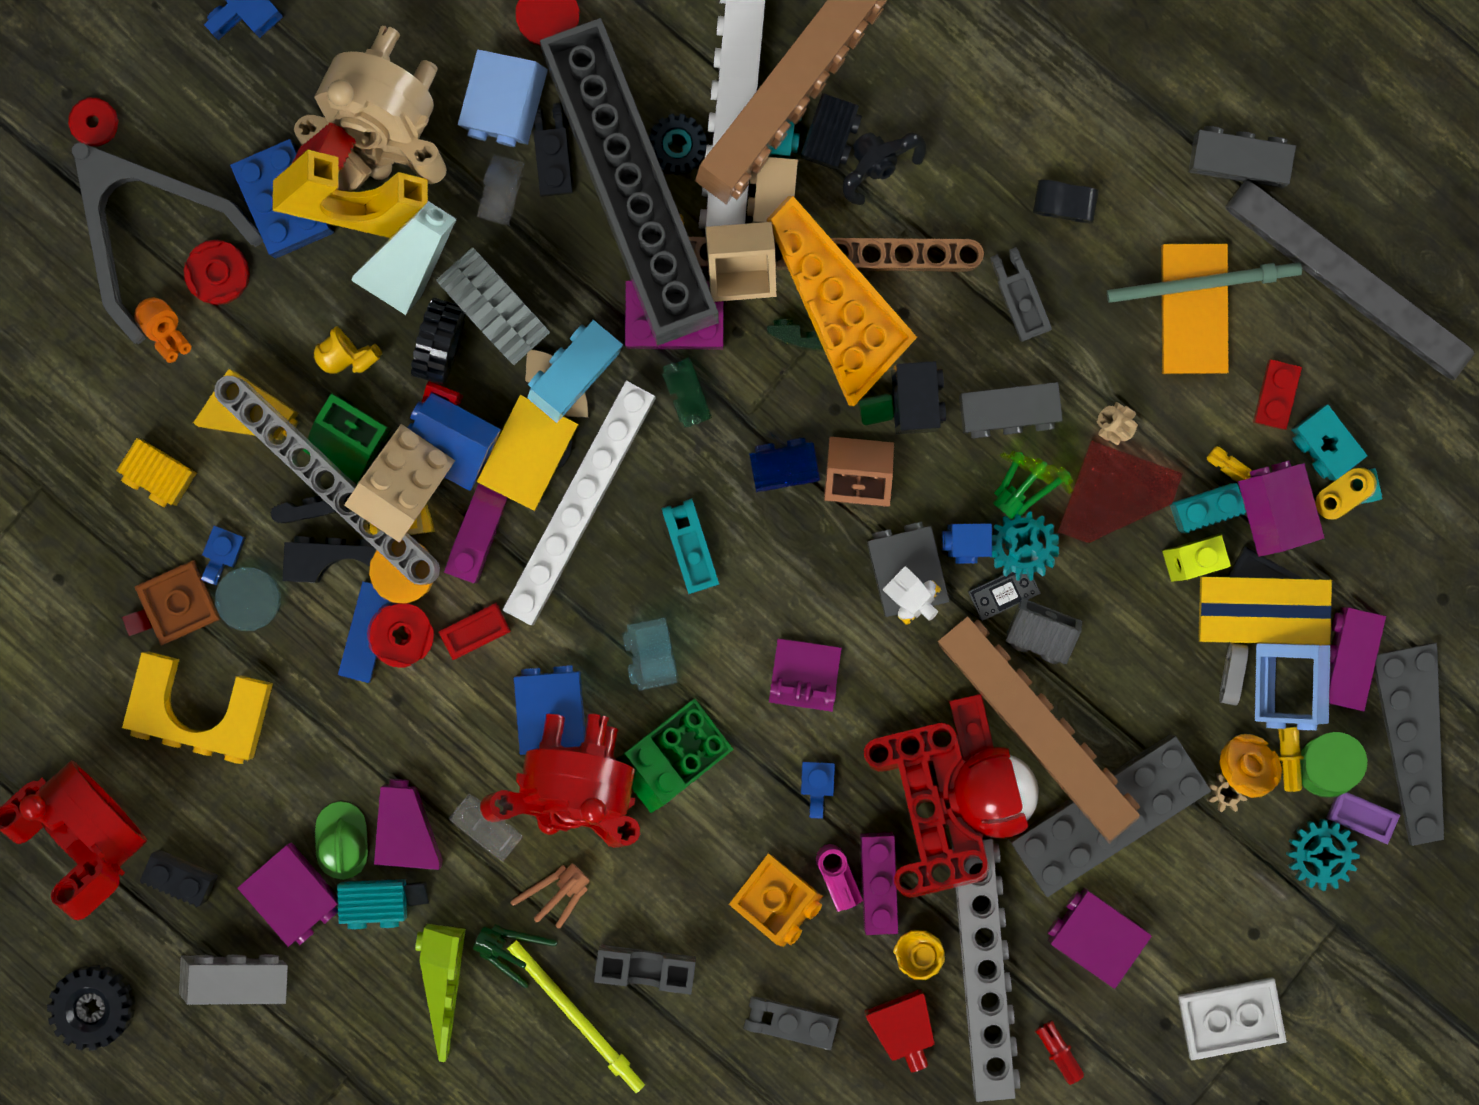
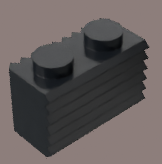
M822 93L800 158L836 171L839 163L846 165L852 146L846 145L849 134L857 133L862 116L857 114L859 105Z
M157 850L151 854L140 882L141 884L146 883L147 887L152 885L153 889L158 888L159 892L170 893L171 897L176 896L177 900L182 898L183 902L188 901L189 905L194 904L195 907H198L208 901L218 875L162 850Z

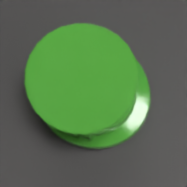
M1326 733L1308 742L1301 750V756H1304V759H1300L1302 786L1317 796L1337 797L1347 793L1362 780L1367 770L1368 760L1363 746L1357 739L1345 733Z

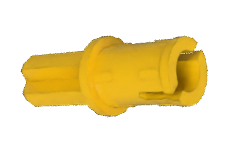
M1297 727L1278 729L1281 756L1279 761H1282L1284 790L1287 792L1301 791L1300 759H1304V756H1301L1299 730H1297Z

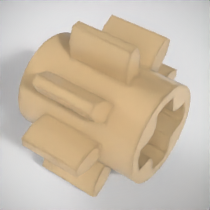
M1118 402L1114 406H1107L1098 416L1097 424L1102 427L1098 435L1116 445H1119L1120 441L1131 439L1138 426L1132 420L1136 412Z
M1217 773L1218 781L1214 785L1207 784L1212 789L1213 794L1207 800L1209 802L1218 801V811L1220 812L1225 810L1226 805L1230 806L1233 811H1238L1236 804L1240 800L1247 801V798L1229 786L1227 780L1220 773ZM1222 787H1229V789L1234 791L1233 796L1225 797L1221 794Z

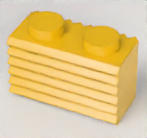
M136 438L116 470L123 475L121 479L123 483L135 490H138L140 486L151 493L148 498L162 507H166L167 504L177 506L197 474L140 438Z

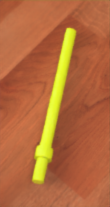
M515 940L507 948L509 952L526 963L525 970L609 1063L607 1067L614 1075H620L635 1093L639 1092L645 1084L629 1067L630 1062L623 1054L618 1055L522 945Z

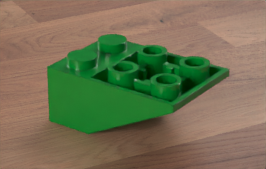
M694 698L618 756L616 761L625 763L635 769L632 789L649 812L652 813L668 803L734 749Z

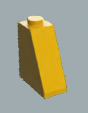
M227 370L224 376H234L246 381L295 428L299 423L296 420L299 414L297 411L236 371ZM236 383L230 384L227 388L226 394L229 400H234L239 394V387ZM215 392L212 393L193 422L202 428L255 436L215 397ZM256 405L250 411V418L254 423L261 420L263 410L260 405ZM283 427L276 429L273 438L282 440L284 435L287 437L286 430Z

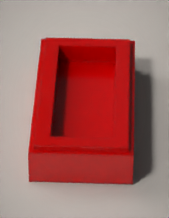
M495 603L439 631V634L452 660H455L510 633L511 630L498 603Z

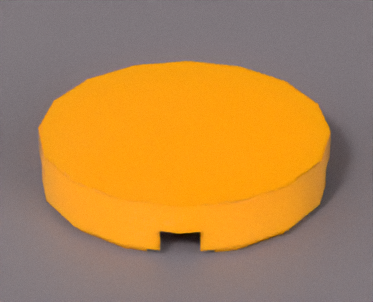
M395 540L392 543V552L397 557L402 556L406 551V544L403 540L400 543ZM376 550L370 562L369 576L374 589L381 597L393 603H410L418 600L429 592L433 584H414L378 550ZM423 560L416 565V575L420 579L428 577L430 566L427 562Z
M1240 734L1226 743L1220 755L1222 774L1229 785L1238 793L1250 798L1263 797L1273 791L1279 784L1282 774L1279 756L1275 750L1271 751L1266 746L1269 743L1253 734Z

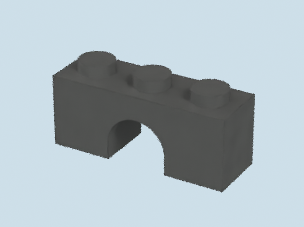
M600 945L594 982L619 986L643 984L657 987L659 991L691 995L696 957Z

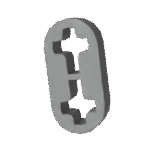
M1231 642L1228 647L1220 687V703L1235 706L1239 703L1248 659L1247 645Z

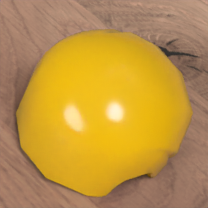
M911 930L900 936L893 951L896 955L899 969L914 980H927L938 974L945 961V952L941 941L928 931Z

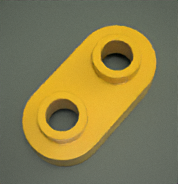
M1355 468L1345 473L1319 492L1315 501L1318 513L1326 519H1337L1347 514L1374 494L1377 487L1374 474L1366 468ZM1356 478L1363 482V488L1360 491L1353 487V481ZM1329 497L1336 500L1337 505L1335 509L1328 508L1326 502Z

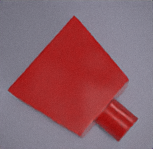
M922 989L865 1010L869 1024L892 1061L905 1057L910 1072H916L928 1066L923 1049L933 1046L934 1039Z

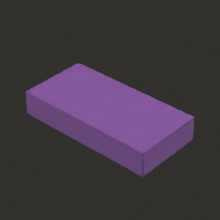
M1347 792L1334 798L1326 818L1388 845L1400 815Z

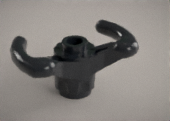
M871 132L859 137L853 145L854 156L859 164L855 171L847 175L843 181L844 197L852 204L863 205L865 203V196L855 191L858 185L869 176L872 179L881 180L890 177L896 169V157L914 148L912 162L916 165L922 164L926 154V143L922 136L911 132L901 139L886 143L880 136L876 137Z

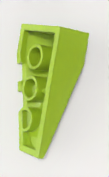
M427 924L423 932L418 931L415 950L421 951L420 965L439 1062H446L449 1057L466 929Z

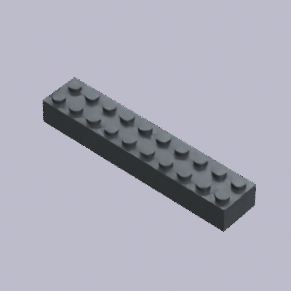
M599 18L540 40L542 55L657 346L719 323L718 310L602 19Z

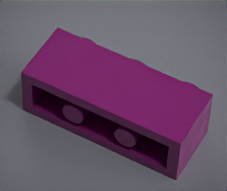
M1341 607L1340 613H1335L1332 622V631L1335 632L1333 644H1330V704L1365 711L1386 616L1347 607Z
M892 832L860 833L865 935L898 934L897 890L894 884L896 873L894 835Z

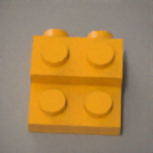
M768 853L729 905L776 945L784 947L787 943L792 945L798 940L802 933L799 927L806 918L811 920L819 913L822 908V904L819 901L823 895Z

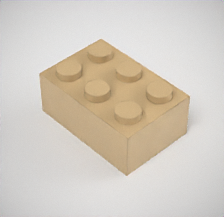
M400 424L344 506L400 543L455 460Z

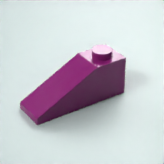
M478 483L455 539L444 573L474 584L479 582L508 497Z

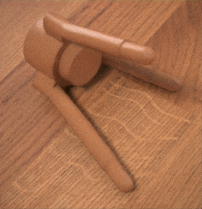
M573 863L567 868L562 865L555 873L512 899L511 905L514 906L560 878L556 883L560 890L534 917V921L539 922L565 895L569 897L573 895L556 923V927L561 928L580 897L588 890L585 886L590 880Z

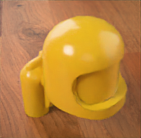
M338 326L334 327L330 331V336L323 342L318 343L314 349L316 363L323 371L330 374H337L351 364L353 366L352 372L362 373L378 361L383 354L376 344H373L371 347L367 345L357 349Z

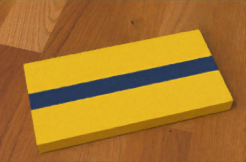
M1200 577L1199 642L1330 645L1332 580Z

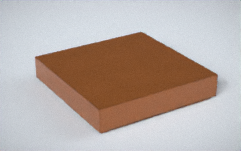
M195 560L135 586V590L161 646L222 619L205 581L201 580L202 574Z

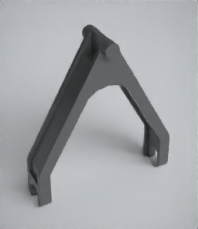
M76 143L72 147L102 304L108 314L135 344H140L147 336L137 326L132 314L122 304L105 214L108 198L116 188L127 182L142 181L224 213L251 245L257 247L263 242L258 229L235 203L84 143Z

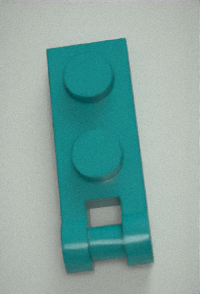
M692 498L683 501V505L671 508V505L661 508L688 594L719 585ZM688 517L690 526L678 530L676 520Z

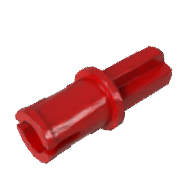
M1053 1020L1043 1024L1044 1027L1037 1028L1035 1030L1036 1034L1039 1035L1050 1053L1049 1060H1054L1066 1082L1071 1085L1084 1077V1073L1070 1051L1072 1047L1070 1044L1066 1045Z

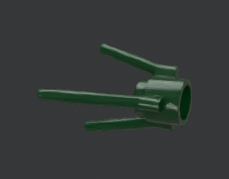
M496 924L492 929L484 926L475 941L473 950L479 952L480 957L491 962L523 988H528V982L498 959L501 956L521 968L526 967L524 961L503 950L506 940L501 937L505 936L553 947L557 946V941L507 930Z

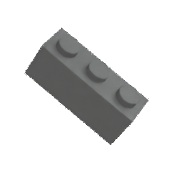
M1205 126L1204 130H1199L1194 134L1188 173L1242 182L1249 181L1254 184L1285 188L1290 184L1296 145L1287 144V139L1268 137V141L1255 139V134L1242 131L1236 132V136L1223 134L1224 129L1214 126Z
M1058 382L961 393L959 395L963 434L971 433L972 439L990 437V430L1003 429L1004 435L1023 433L1022 427L1035 425L1036 431L1055 429V423L1063 421Z

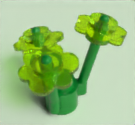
M1011 451L1010 455L1004 452L1000 454V457L1010 462L1011 466L1001 485L994 492L998 497L993 504L1009 518L1013 519L1017 513L1022 516L1030 506L1059 485L1069 495L1073 492L1070 486L1073 483L1071 474L1063 467L1057 469L1055 465H1048L1047 462L1040 458L1034 460L1029 456L1025 457L1022 452ZM1018 467L1032 472L1018 489L1011 486L1007 490ZM1037 478L1048 484L1024 502L1026 499L1023 495L1024 492Z

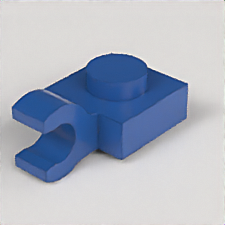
M213 526L202 556L211 560L205 568L201 580L217 585L224 565L234 568L246 538Z
M802 762L801 794L810 795V818L823 819L824 796H833L835 763Z

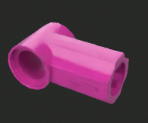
M832 844L821 847L817 852L816 862L837 912L857 906L863 899L843 851L838 846ZM837 854L840 856L838 866L831 869L823 866L824 858L827 855Z

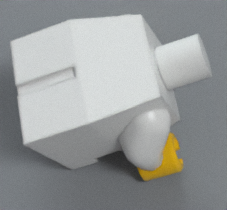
M906 566L883 588V591L900 606L898 618L906 625L911 623V619L918 618L921 613L929 621L938 613V610L931 603L935 600L936 593H940L941 588L933 580H928L923 584Z

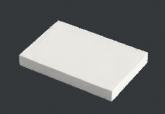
M1273 977L1178 995L1189 1058L1191 1060L1287 1042L1276 983Z

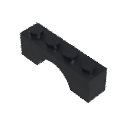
M294 536V542H284L282 581L320 583L327 569L344 559H355L370 567V562L377 549L367 540L358 539V546L345 545L346 539L326 538V544H313V537Z

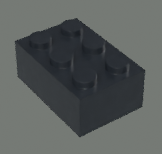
M936 361L896 364L891 370L895 435L930 433L940 429L941 423L946 421L945 402H939L938 392L944 388L943 369H937Z

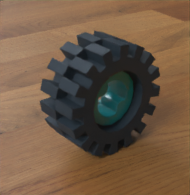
M671 114L668 118L658 120L659 123L651 129L652 132L649 135V140L661 169L667 174L674 173L675 175H681V173L688 174L694 168L697 169L702 159L704 160L707 145L706 136L701 125H698L692 117L687 118L684 114H680V116ZM680 136L686 140L687 144L682 146L683 152L674 153L669 149L668 145L673 143L672 137Z

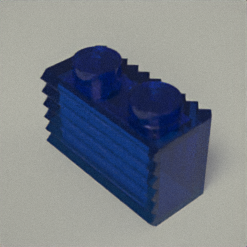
M798 438L786 441L787 447L779 449L774 448V443L755 446L756 453H751L749 456L756 493L819 482L820 476L814 443H806V438Z

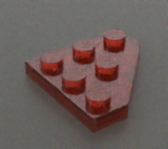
M1090 441L1057 532L1086 543L1093 542L1102 536L1171 505L1183 473Z

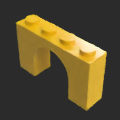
M307 150L273 180L272 211L391 238L428 202V179L401 172L396 173L382 186L373 190L362 192L337 190L338 157Z
M149 651L141 652L122 726L124 729L131 730L130 736L149 740L150 735L163 738L162 744L181 748V744L194 746L193 752L212 756L213 752L225 754L224 760L243 764L244 760L254 758L273 683L242 675L237 676L229 706L222 721L210 730H194L185 726L177 719L171 706V690L179 659Z

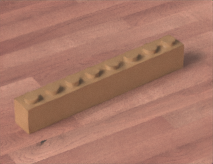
M967 616L938 641L939 646L1110 844L1140 818L1137 812L1140 808L1139 804L1128 792L1124 796L1115 787L1118 780L1106 767L1102 771L1093 762L1097 756L1086 743L1079 745L1074 740L1072 735L1075 731L1063 717L1059 721L1050 712L1054 707L1042 693L1038 696L1035 695L1029 688L1032 684L1029 677L1020 668L1015 671L1009 665L1008 661L1011 659L1009 654L1000 644L994 647L986 638L990 633L978 619L973 623Z

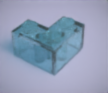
M666 617L627 625L628 632H623L622 635L626 652L632 651L633 664L628 665L631 685L637 684L640 691L677 683L679 678Z

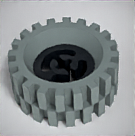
M473 247L436 279L447 294L513 365L550 333Z

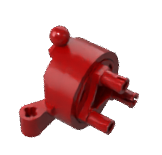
M546 714L542 742H540L539 749L526 752L523 772L516 775V781L520 786L519 793L500 790L486 795L480 804L482 816L487 821L500 822L520 814H527L536 817L539 829L547 835L556 834L559 830L567 832L571 828L583 826L591 828L610 847L620 848L634 844L640 836V827L635 819L625 815L627 810L635 803V798L631 797L635 769L625 763L616 761V758L613 757L618 729L607 726L609 717L602 716L600 718L598 714H588L584 742L580 743L579 747H563L561 740L565 717L557 714ZM496 801H498L500 806H503V811L500 812V808L495 806ZM618 827H621L620 830L624 831V837H622V834H618Z

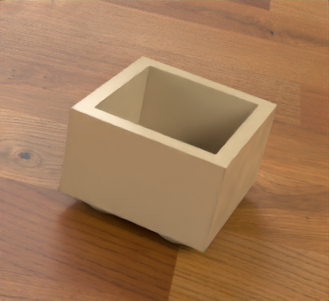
M772 222L706 227L709 286L714 302L777 297L775 244Z

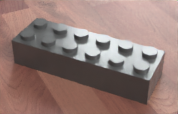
M1169 734L1111 772L1118 780L1115 787L1123 796L1128 792L1139 804L1140 808L1137 812L1140 818L1110 844L1071 798L1028 825L1029 828L1022 833L1008 838L1046 897H1049L1211 792L1176 736Z

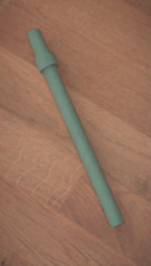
M1300 262L1277 266L1274 263L1261 264L1260 268L1111 289L1107 290L1108 303L1257 281L1266 284L1276 282L1277 278L1302 275V267Z

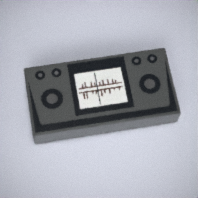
M1011 572L1007 577L1002 575L968 591L981 621L1019 604L1021 598L1028 600L1041 594L1034 578L1030 581L1027 574H1022L1021 579L1017 581L1014 572Z

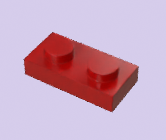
M1271 359L1268 360L1253 423L1287 430L1302 367Z
M981 694L950 700L949 704L963 760L967 761L977 752L994 748Z

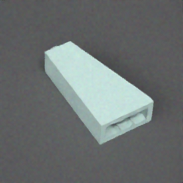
M428 201L362 265L351 280L406 315L421 298L456 219Z

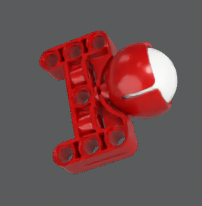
M937 723L869 741L864 749V757L873 770L883 772L899 768L921 859V862L900 867L895 873L894 884L903 896L909 898L918 897L982 881L989 872V863L982 839L984 835L994 838L1012 837L1029 828L1027 820L1035 811L1039 798L1038 782L1033 771L1026 763L1010 755L1009 748H988L977 752L967 761H964L954 729L946 723ZM941 732L949 733L952 737L950 744L946 747L936 746L934 739L937 734ZM909 740H916L920 743L919 751L914 755H907L903 752V746ZM883 747L888 750V757L885 761L881 763L872 761V753L875 749ZM934 764L939 787L934 785L930 765ZM925 802L935 805V812L929 818H922L918 815L919 806ZM950 802L951 807L947 808L946 803ZM948 826L954 850L950 849L945 831V828H947ZM971 858H978L983 862L982 870L977 874H969L965 871V864ZM944 865L949 867L951 874L947 881L937 882L934 880L933 872L938 866ZM908 873L916 874L919 880L918 885L912 890H906L901 885L902 878Z

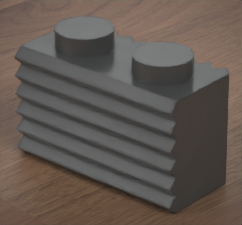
M1021 598L1008 628L1006 641L1014 649L1021 652L1031 650L1033 653L1041 655L1042 659L1049 663L1057 664L1061 662L1062 664H1067L1080 636L1082 621Z

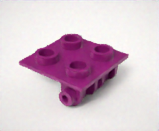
M778 639L769 703L833 712L842 648Z

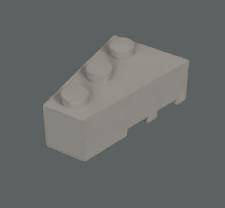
M181 955L179 995L187 1005L286 1004L288 965L283 960H279L278 955H260L259 959H249L245 955H227V957Z

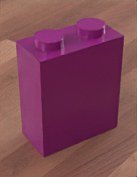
M1289 460L1271 465L1272 472H1270L1269 466L1249 471L1251 478L1238 481L1258 557L1283 552L1324 539L1304 463L1291 466Z
M292 842L281 849L238 887V890L288 947L295 941L301 945L315 933L311 929L315 923L321 920L325 924L338 913V909L335 907L338 904L337 894Z
M1083 888L1081 893L1076 891L1070 897L1066 904L1069 910L1062 919L1056 918L1047 932L1050 935L1048 942L1115 989L1152 935L1089 890Z

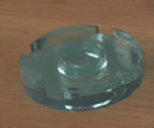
M241 567L229 572L220 581L215 592V606L219 616L228 626L240 631H255L267 626L275 618L281 606V593L276 581L263 570L256 567Z

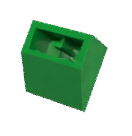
M331 394L315 419L307 439L348 478L358 484L392 429L340 397ZM306 449L302 450V451H304L305 453H307V454L310 455V453L308 452V450H306Z

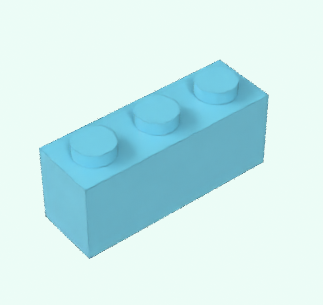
M595 320L587 327L582 324L571 336L572 344L566 350L562 347L558 349L549 361L552 364L545 373L541 370L537 372L528 384L531 388L527 398L556 423L615 360L622 349L623 344Z

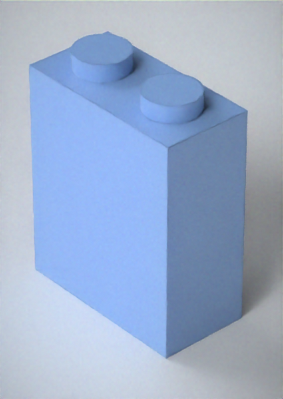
M477 50L458 125L468 130L467 136L478 140L486 141L487 136L497 138V143L510 147H515L516 142L528 145L548 69L536 61Z

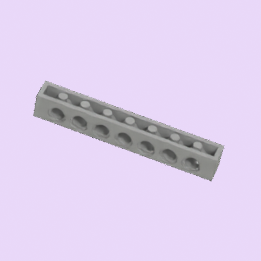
M988 836L982 838L989 863L988 875L982 881L956 887L973 1092L976 1102L1015 1099V1089H1020L1018 1069H1013L1012 1057L1017 1056V1043L1015 1037H1010L1009 1024H1014V1010L1012 1004L1007 1005L1006 992H1012L1010 972L1004 973L1003 960L1009 959L1007 940H1001L1000 929L1006 927L1004 908H999L998 895H1003L1002 877L996 876L995 863H1000L999 844H993V839ZM971 858L965 864V871L969 873L973 864L983 862L978 858ZM979 895L989 898V905L984 911H975L972 908L974 898ZM981 928H989L992 931V937L987 943L975 941V934ZM984 960H991L995 963V969L990 975L984 976L978 973V966ZM989 992L995 993L998 996L997 1003L990 1008L983 1007L981 1005L982 996ZM997 1025L1001 1029L1000 1035L993 1040L986 1039L983 1035L986 1027ZM991 1058H1001L1003 1066L999 1071L991 1072L986 1069L987 1062Z

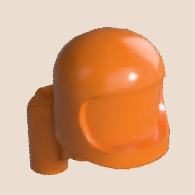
M151 297L138 304L134 313L137 326L150 340L156 341L155 349L168 363L176 361L178 353L185 355L191 351V344L180 331L176 330L178 325L177 315L165 301Z

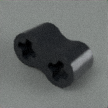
M1038 180L1033 213L1074 222L1093 223L1099 190L1051 180Z

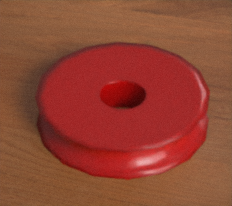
M88 97L80 100L73 106L69 114L68 125L71 134L79 142L88 146L98 147L107 144L114 138L118 130V117L116 111L109 103L100 98ZM93 116L97 117L99 120L98 125L94 128L89 127V119Z

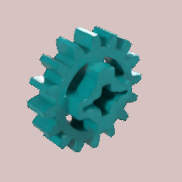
M1030 511L1027 513L1026 518H1021L1018 513L1014 520L1004 516L1003 527L995 524V535H992L991 558H995L994 567L1000 568L1004 566L1003 575L1006 577L1011 572H1014L1017 581L1021 579L1022 574H1027L1030 581L1033 580L1034 572L1044 576L1046 571L1045 565L1053 568L1055 564L1053 557H1058L1059 547L1056 546L1059 544V536L1053 534L1054 525L1044 526V516L1034 520ZM1040 536L1045 542V549L1043 548V544L1038 541ZM1002 544H1005V548L1009 550L1008 556L1005 554Z
M1320 819L1319 827H1316L1313 822L1309 821L1307 822L1308 830L1306 832L1300 828L1296 829L1300 836L1298 840L1289 839V842L1295 848L1294 850L1287 851L1286 855L1294 858L1295 861L1291 862L1288 866L1291 870L1299 869L1295 878L1302 881L1307 877L1306 886L1313 888L1316 882H1318V888L1322 891L1326 890L1327 883L1337 889L1339 888L1338 879L1341 878L1348 882L1350 879L1346 872L1348 870H1357L1351 864L1352 859L1360 858L1359 854L1351 850L1358 845L1357 841L1347 840L1351 832L1347 829L1339 832L1340 824L1333 822L1328 828L1327 820ZM1331 835L1339 840L1343 849L1336 848L1332 844ZM1314 836V841L1308 847H1304L1308 840ZM1323 849L1334 854L1323 857V862L1312 856L1322 853ZM1303 861L1313 864L1315 875L1306 869ZM1338 863H1341V865L1339 866V868H1338L1335 872L1332 873V869H1333Z

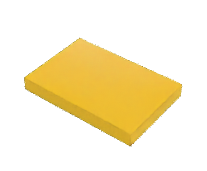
M520 395L477 482L536 511L579 424L565 417H562L556 423L529 399Z

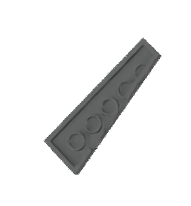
M1437 643L1377 654L1374 673L1409 845L1414 846L1444 840Z

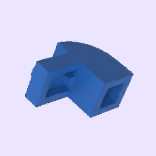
M226 0L228 4L224 7H216L208 15V21L204 26L219 40L243 19L260 38L280 21L283 16L269 0Z

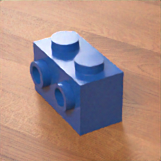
M992 524L947 525V531H942V551H948V557H955V563L958 564L978 563V557H992Z

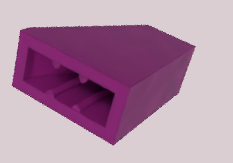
M389 779V784H384L380 787L374 865L439 870L442 867L443 859L417 787L408 786V780Z

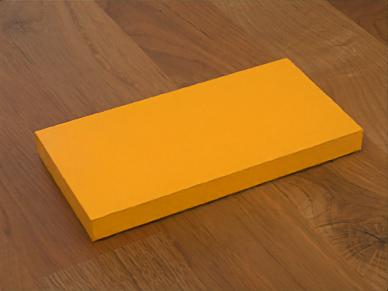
M1228 244L1161 245L1162 282L1228 273ZM1228 286L1162 295V374L1229 373Z

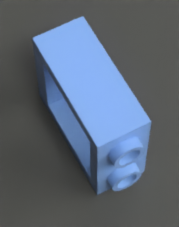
M1257 643L1255 721L1266 722V728L1286 729V723H1296L1297 730H1317L1318 724H1328L1330 645ZM1276 657L1314 659L1312 714L1275 713Z

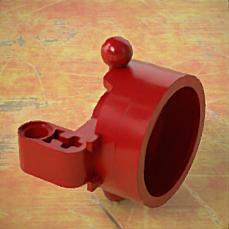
M72 760L50 780L46 781L41 778L38 781L27 783L0 807V831L15 844L27 842L44 827L53 840L77 863V866L64 876L51 892L52 902L73 920L84 919L114 893L120 883L119 875L123 876L125 874L121 866L148 842L142 831L116 801L83 768Z

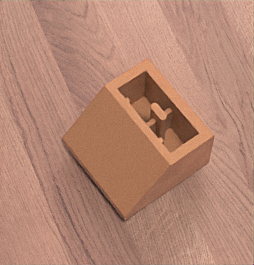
M829 437L824 501L889 507L893 478L894 443Z

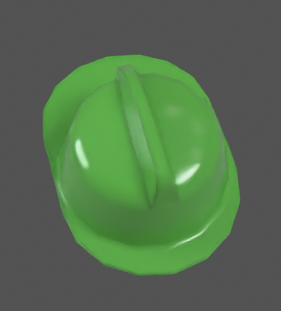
M340 801L329 804L321 811L316 820L315 842L317 861L324 873L333 878L343 880L352 878L360 873L367 863L368 845L365 817L360 809L351 803Z

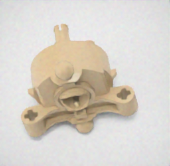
M381 26L371 49L367 48L365 53L343 52L334 57L314 96L325 117L316 115L301 117L295 123V135L303 146L307 140L309 141L319 130L325 128L329 122L334 123L355 138L356 144L353 145L354 148L352 150L373 171L370 174L372 178L376 180L387 178L392 172V164L396 162L408 165L418 177L428 179V184L438 183L446 175V165L434 143L419 139L433 111L434 103L428 90L438 68L430 61L421 60L417 70L412 75L400 66L390 62L389 56L400 34L392 27L387 29L386 26Z

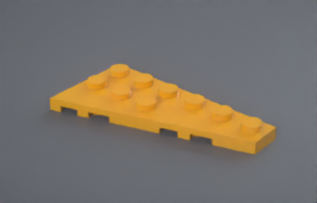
M788 196L766 220L767 222H772L773 236L849 406H855L914 342L917 336L796 198Z

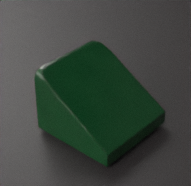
M889 394L861 399L858 402L863 425L890 421L894 417L892 397Z

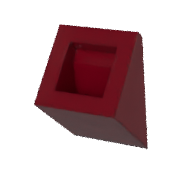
M145 609L122 617L129 636L152 629Z

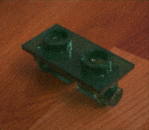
M690 357L677 363L663 366L664 373L661 375L664 377L670 395L677 394L678 399L673 401L679 418V423H683L684 428L711 419V413Z

